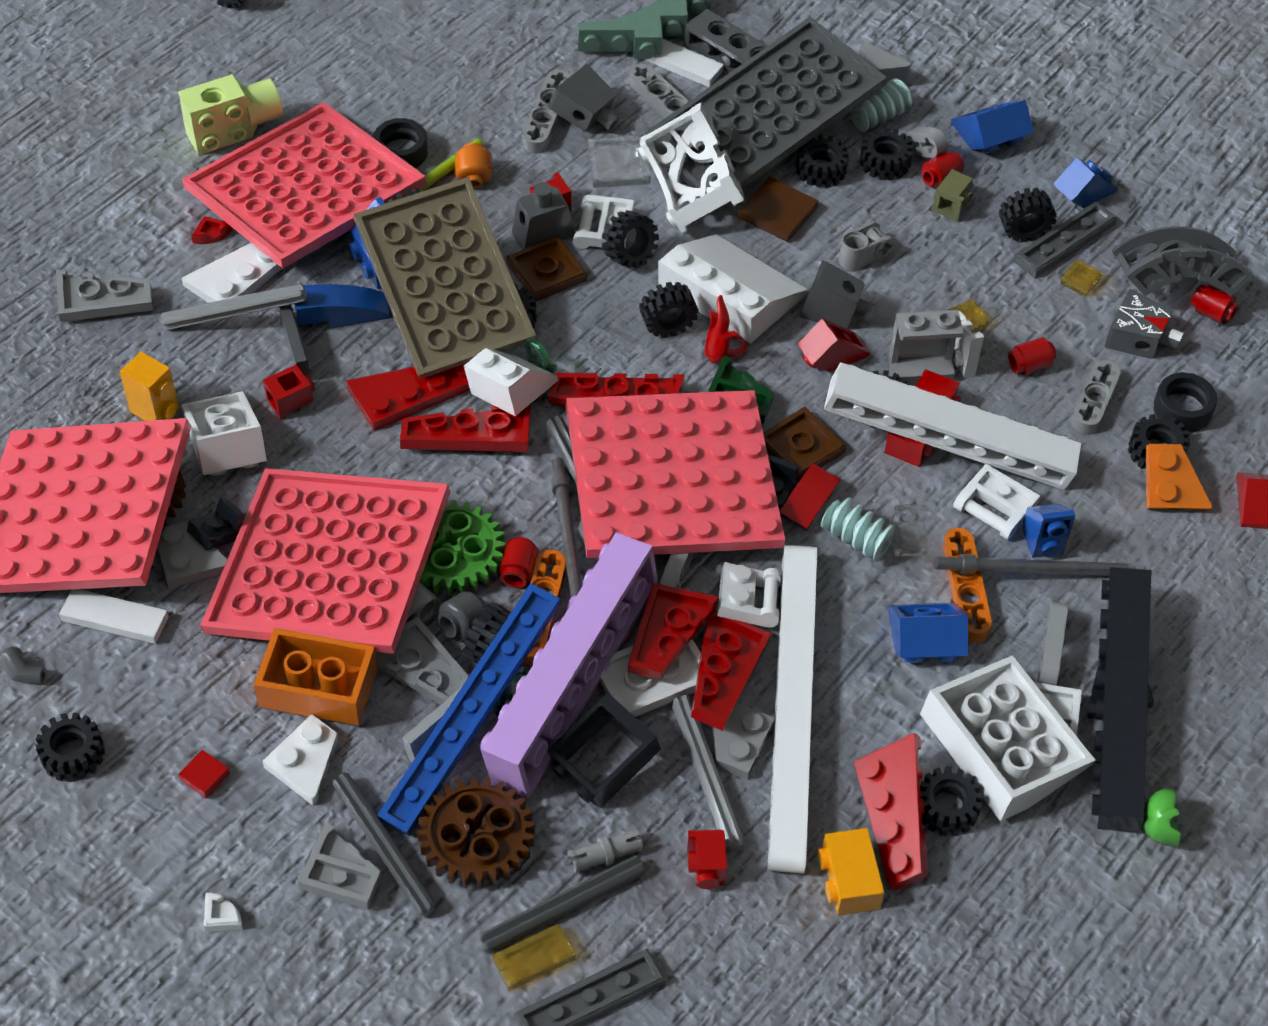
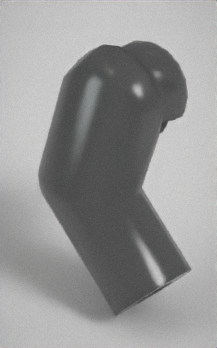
M11 646L2 651L0 664L11 680L43 684L46 675L45 667L26 665L21 656L23 652L18 647Z

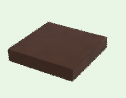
M768 177L739 209L738 218L788 242L818 208L819 200L772 177Z
M559 235L506 256L507 265L523 287L527 288V292H532L536 301L587 281L586 271Z
M806 407L801 408L763 432L769 456L773 455L780 459H786L799 466L797 483L813 463L822 468L845 453L846 445Z

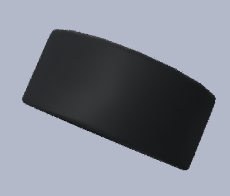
M394 118L383 122L373 133V138L384 146L396 139H407L415 142L416 144L413 147L405 150L389 149L414 168L421 165L428 155L427 133L423 126L414 120Z
M1185 372L1171 374L1164 378L1158 387L1154 399V412L1158 419L1160 414L1166 415L1165 420L1170 421L1171 417L1176 418V425L1179 423L1185 425L1183 431H1199L1208 425L1217 405V393L1205 378L1196 374ZM1178 393L1187 394L1198 400L1203 408L1196 411L1182 410L1174 406L1169 401L1168 396Z

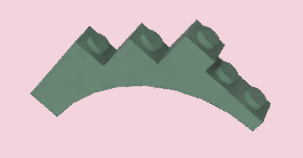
M656 0L643 9L620 18L600 22L579 23L578 52H633L634 59L652 58L656 54H661L662 37H685V25L687 24L688 15H699L706 9L711 11L712 0Z

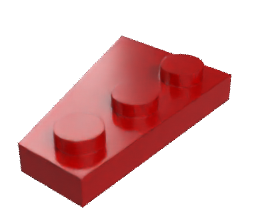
M653 583L628 662V673L661 680L717 607L719 597Z

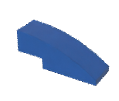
M305 285L307 300L294 304L299 326L329 321L330 329L390 318L384 292L353 285Z

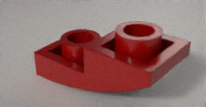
M813 463L781 508L780 516L807 531L821 508L825 506L834 492L840 479Z

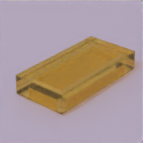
M559 924L492 955V961L508 991L576 960V954Z

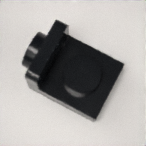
M770 455L769 463L780 511L797 486L799 466L791 463L789 460Z
M223 497L218 500L215 513L189 520L186 531L206 550L236 540L244 520V514L230 500Z

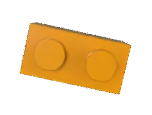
M140 351L119 371L129 410L145 421L171 419L179 409L171 370L168 366Z
M868 828L825 834L823 846L818 849V862L820 869L827 871L829 881L825 883L826 895L829 903H835L837 916L879 910L884 890Z

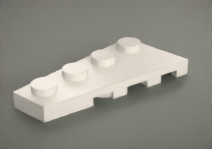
M249 243L181 279L184 287L210 303L252 294L283 268L252 243Z

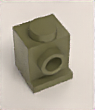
M952 169L936 189L932 211L958 222L961 218L962 208H966L972 200L973 191L970 190L974 185L973 178Z

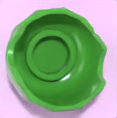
M1165 788L1155 792L1145 804L1143 827L1151 840L1177 847L1180 843L1181 833L1178 830V824L1171 820V818L1178 816L1180 813L1176 809L1177 792Z

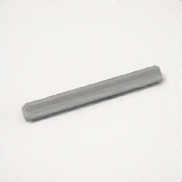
M295 284L167 311L161 314V323L166 330H172L296 304L307 300V291L303 284Z
M688 695L676 697L673 699L672 707L717 829L725 831V847L727 850L738 848L742 845L743 837L700 722L691 717L693 705L691 698Z

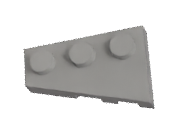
M418 616L404 625L395 654L376 652L379 669L439 705L460 689L469 677Z

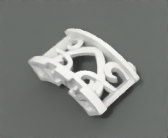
M701 103L653 132L641 137V147L638 148L643 160L646 163H651L660 182L667 202L668 212L666 216L673 228L678 227L682 234L688 231V224L729 201L736 205L744 200L740 182L733 174L735 171L727 151L723 150L720 152L717 146L720 144L717 139L719 135ZM693 119L680 137L674 129ZM670 133L678 142L676 148L669 142L663 141L662 143L667 147V152L664 155L658 154L653 141ZM693 145L698 151L700 145H705L704 151L700 154L690 149ZM687 154L699 163L714 162L705 171L701 180V188L687 187L679 183L681 169ZM664 167H670L669 174H667ZM718 176L716 181H710L713 177Z

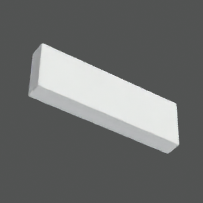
M662 39L661 54L644 59L707 87H710L717 80L724 69V64Z
M81 589L71 590L59 613L60 619L63 622L153 644L157 643L169 617L167 610Z

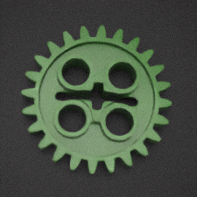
M453 500L451 507H445L420 579L421 583L426 588L432 585L436 595L441 588H446L448 596H451L453 589L458 588L460 593L464 592L466 586H470L473 590L477 591L478 581L489 584V574L497 576L498 566L501 565L506 548L504 532L500 531V522H493L491 512L482 516V506H478L472 511L470 510V502L467 501L461 508L458 507L457 501Z

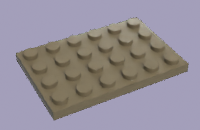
M469 177L354 213L355 224L419 380L464 365L485 348L502 352L536 339L535 331Z

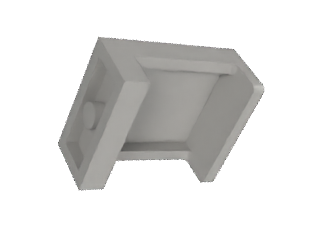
M959 311L896 313L888 358L891 377L896 373L899 374L898 380L904 378L907 381V385L917 384L924 370L927 369L954 380L955 371L952 363L956 338L963 336Z

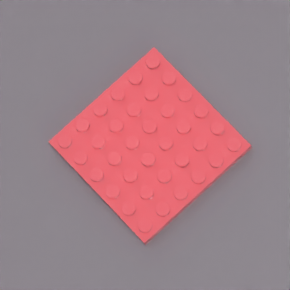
M325 102L318 104L182 179L184 188L283 269L351 230L355 224L354 213L367 210L376 198L381 197L386 204L389 203L388 201L391 198L396 200V194L399 192L405 195V190L410 189L413 193L414 188L422 189L427 186L425 175Z
M754 390L566 398V411L586 558H599L602 547L606 543H610L616 532L652 545L654 555L784 548L785 536Z
M180 418L11 431L0 461V593L146 586L192 427L188 419Z
M265 468L200 626L204 634L270 641L274 628L367 644L375 646V652L395 654L450 495L448 484Z

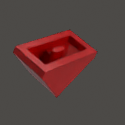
M1237 472L1236 481L1241 527L1268 529V475Z

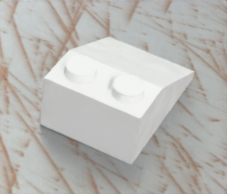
M243 391L181 405L184 418H187L192 426L189 435L203 475H221L229 469L238 467L252 468L260 462L267 461L261 426Z

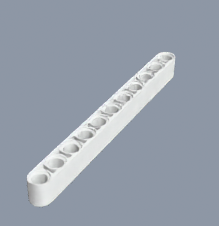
M784 544L768 849V871L803 874L805 873L807 852L817 547Z

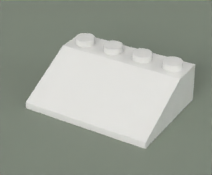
M717 234L679 244L658 261L659 285L661 284L662 288L666 287V282H672L673 286L676 282H680L682 286L684 284L687 285L699 312L710 318L709 312L712 310L718 314L717 298L719 295H722L730 318L728 330H735L740 337L750 344L808 294L807 288Z
M1013 655L931 689L920 713L958 766L964 770V774L968 776L970 773L974 776L973 784L979 782L981 786L979 793H983V799L1000 821L1029 809L1095 762L1094 757Z

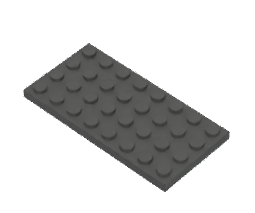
M810 16L640 135V139L701 103L719 135L717 139L720 144L717 146L720 152L723 150L727 151L735 169L733 174L743 189L886 86L887 77ZM693 119L674 129L680 137ZM670 133L653 141L656 151L660 155H664L667 152V147L664 146L663 141L669 142L675 148L678 144ZM693 145L690 149L700 154L704 151L705 145H700L698 151ZM687 154L681 169L680 178L692 188H701L702 177L714 162L699 163ZM718 176L713 177L710 181H716Z

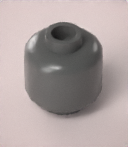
M464 591L442 603L439 608L437 621L441 632L448 638L464 641L469 636L467 634L469 628L472 629L474 625L472 623L473 620L479 617L478 613L481 609L484 610L486 606L484 600L471 592Z

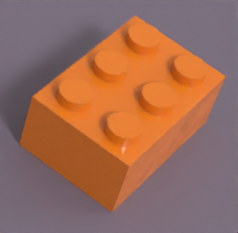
M274 628L254 682L258 707L308 717L313 714L319 719L359 726L378 669L375 646Z

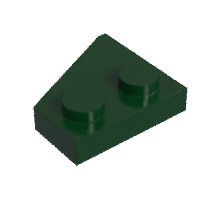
M723 356L708 392L754 390L760 420L764 424L773 402L774 393L766 386L757 383L755 378L748 372L741 373L732 366V360L729 357Z

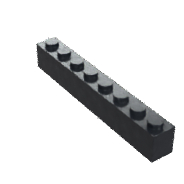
M1110 567L1109 580H1102L1101 600H1107V609H1101L1099 629L1106 630V639H1099L1098 659H1105L1104 669L1098 668L1097 689L1103 690V700L1097 699L1095 720H1102V731L1095 730L1094 751L1101 752L1100 762H1094L1093 783H1099V794H1092L1091 815L1098 816L1097 829L1141 833L1145 797L1152 570Z

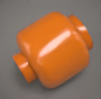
M479 143L465 144L463 148L457 151L455 156V175L457 180L469 177L473 188H479L490 181L493 175V157L491 152Z

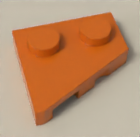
M1181 444L1146 445V509H1211V503Z

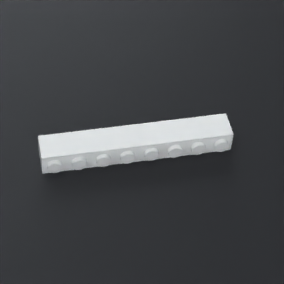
M840 362L831 378L824 406L826 411L1065 490L1077 474L1081 443L1070 440L1065 436H1058L1040 430L1035 426H1029L1005 416H999L981 410L978 407L951 400L946 396L921 390L916 386L907 385L889 379L886 376L859 369L854 365Z

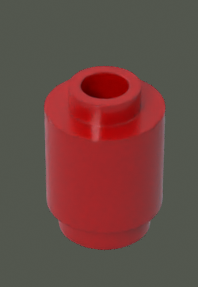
M944 152L923 164L922 179L928 186L937 189L952 169L960 173L963 172L964 161L957 152Z
M1200 284L1190 301V305L1195 307L1196 312L1221 324L1226 320L1231 321L1239 307L1236 304L1235 296L1232 295L1230 297L1225 291L1210 284L1207 286Z
M1044 337L1016 345L1013 350L1008 351V362L1014 374L1022 373L1026 375L1050 367L1056 358V350L1053 343L1047 341Z
M517 537L509 540L506 544L499 572L501 574V581L509 587H525L532 578L539 550L530 539Z

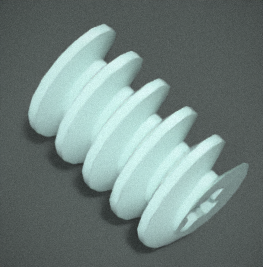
M892 79L888 81L886 86L850 111L852 122L859 131L866 132L869 127L874 128L878 123H885L887 119H893L895 115H901L905 110H910L913 103L912 95L905 83L898 79Z
M847 497L842 503L839 499L835 500L827 508L822 518V529H831L833 536H841V540L845 544L852 543V547L856 551L863 549L862 553L865 557L870 558L873 556L874 562H877L890 546L895 526L891 524L883 530L884 519L882 517L872 523L873 511H868L864 516H861L863 505L858 504L855 508L851 509L853 501L851 497Z

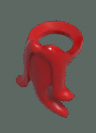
M719 295L717 298L718 314L713 310L709 312L710 326L704 345V356L708 357L713 364L721 362L723 356L729 358L743 356L748 348L747 342L735 330L728 331L730 318L722 295ZM732 338L739 341L741 347L730 348Z

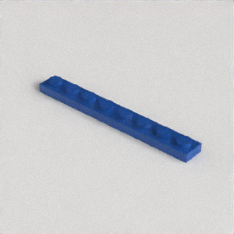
M530 583L377 814L380 820L407 836L411 835L419 823V817L424 815V806L432 803V795L438 794L562 604L560 598Z

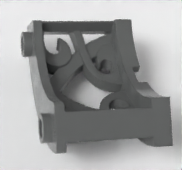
M1168 226L1151 229L1128 238L1112 249L1113 254L1124 269L1125 275L1145 297L1159 287L1182 281V278H1197L1198 281L1213 284L1231 297L1255 277L1247 267L1233 258L1236 251L1228 243L1209 232L1192 227Z

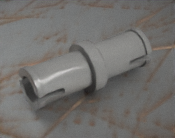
M632 829L629 832L608 839L603 836L597 838L596 843L568 851L569 864L574 863L571 866L572 871L578 873L581 870L602 863L608 866L614 863V859L643 851L642 839L636 840V837L640 835L637 829Z

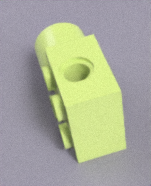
M231 74L178 91L186 134L198 155L253 137L257 125L283 117L282 103L278 91L270 78L245 86Z

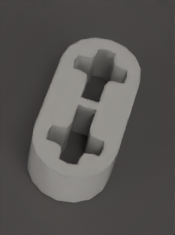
M919 126L905 133L907 135L906 139L910 138L912 141V155L934 158L948 150L947 138L940 129Z

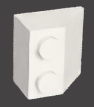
M487 348L464 365L471 394L514 416L518 415L558 381L556 375L513 354Z

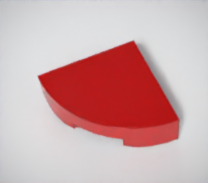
M203 216L191 236L192 242L194 244L218 242L229 235L232 227L225 221Z

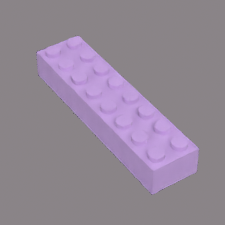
M616 532L610 543H606L602 547L597 564L593 569L587 571L582 588L577 595H573L570 598L567 612L562 620L557 621L552 627L549 641L544 649L540 648L537 651L527 676L524 675L520 678L514 697L510 703H506L502 707L497 724L492 732L489 731L485 734L481 742V752L492 785L496 786L500 781H503L504 790L509 791L515 788L516 795L527 800L530 798L552 761L547 750L574 725L600 682L601 674L604 670L606 672L610 665V660L618 652L644 609L652 584H658L652 545Z

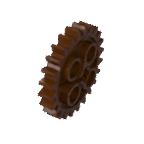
M472 777L470 786H465L458 779L457 789L454 791L447 785L443 786L444 797L433 794L434 806L425 805L424 815L426 817H419V828L421 830L417 831L418 842H421V855H427V866L432 867L436 865L437 877L448 872L449 884H453L458 877L462 878L463 888H467L471 880H476L478 889H482L484 879H489L491 884L496 886L497 876L500 874L509 880V868L520 871L522 869L521 859L529 860L530 849L528 847H534L535 844L534 836L532 835L535 833V822H532V809H526V799L519 798L516 800L515 788L505 793L503 781H500L495 788L491 787L489 777L484 780L483 785H478L476 778ZM491 807V809L487 812L486 816L483 817V814L485 813L486 809ZM467 808H472L476 810L468 814L461 812L462 810ZM497 822L508 823V825L504 827L494 826V824ZM449 837L459 838L458 841L453 843L445 841ZM469 847H470V850H469L468 854L466 855V857H461V856L464 855V853H465V852L467 851V849H469ZM481 851L492 852L491 855L486 857L477 855Z

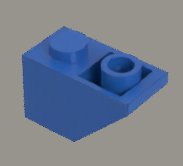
M1077 157L1053 183L1071 202L1082 208L1114 194L1119 189L1111 182L1114 176L1105 168L1099 167L1090 159L1084 162Z
M1059 503L1027 507L1022 529L1032 558L1043 556L1050 558L1064 554L1076 516L1073 509Z

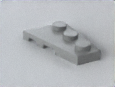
M56 269L58 313L61 322L153 310L150 280L120 276L102 279L95 278L93 273L84 272L82 276L68 275L67 270Z

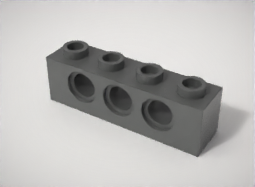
M706 9L685 25L684 46L695 53L724 64L723 70L727 73L732 72L767 47L763 42L709 9Z

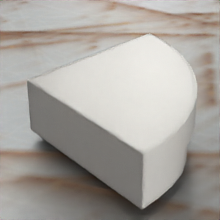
M205 893V932L243 930L240 913L231 902L224 899L220 894Z

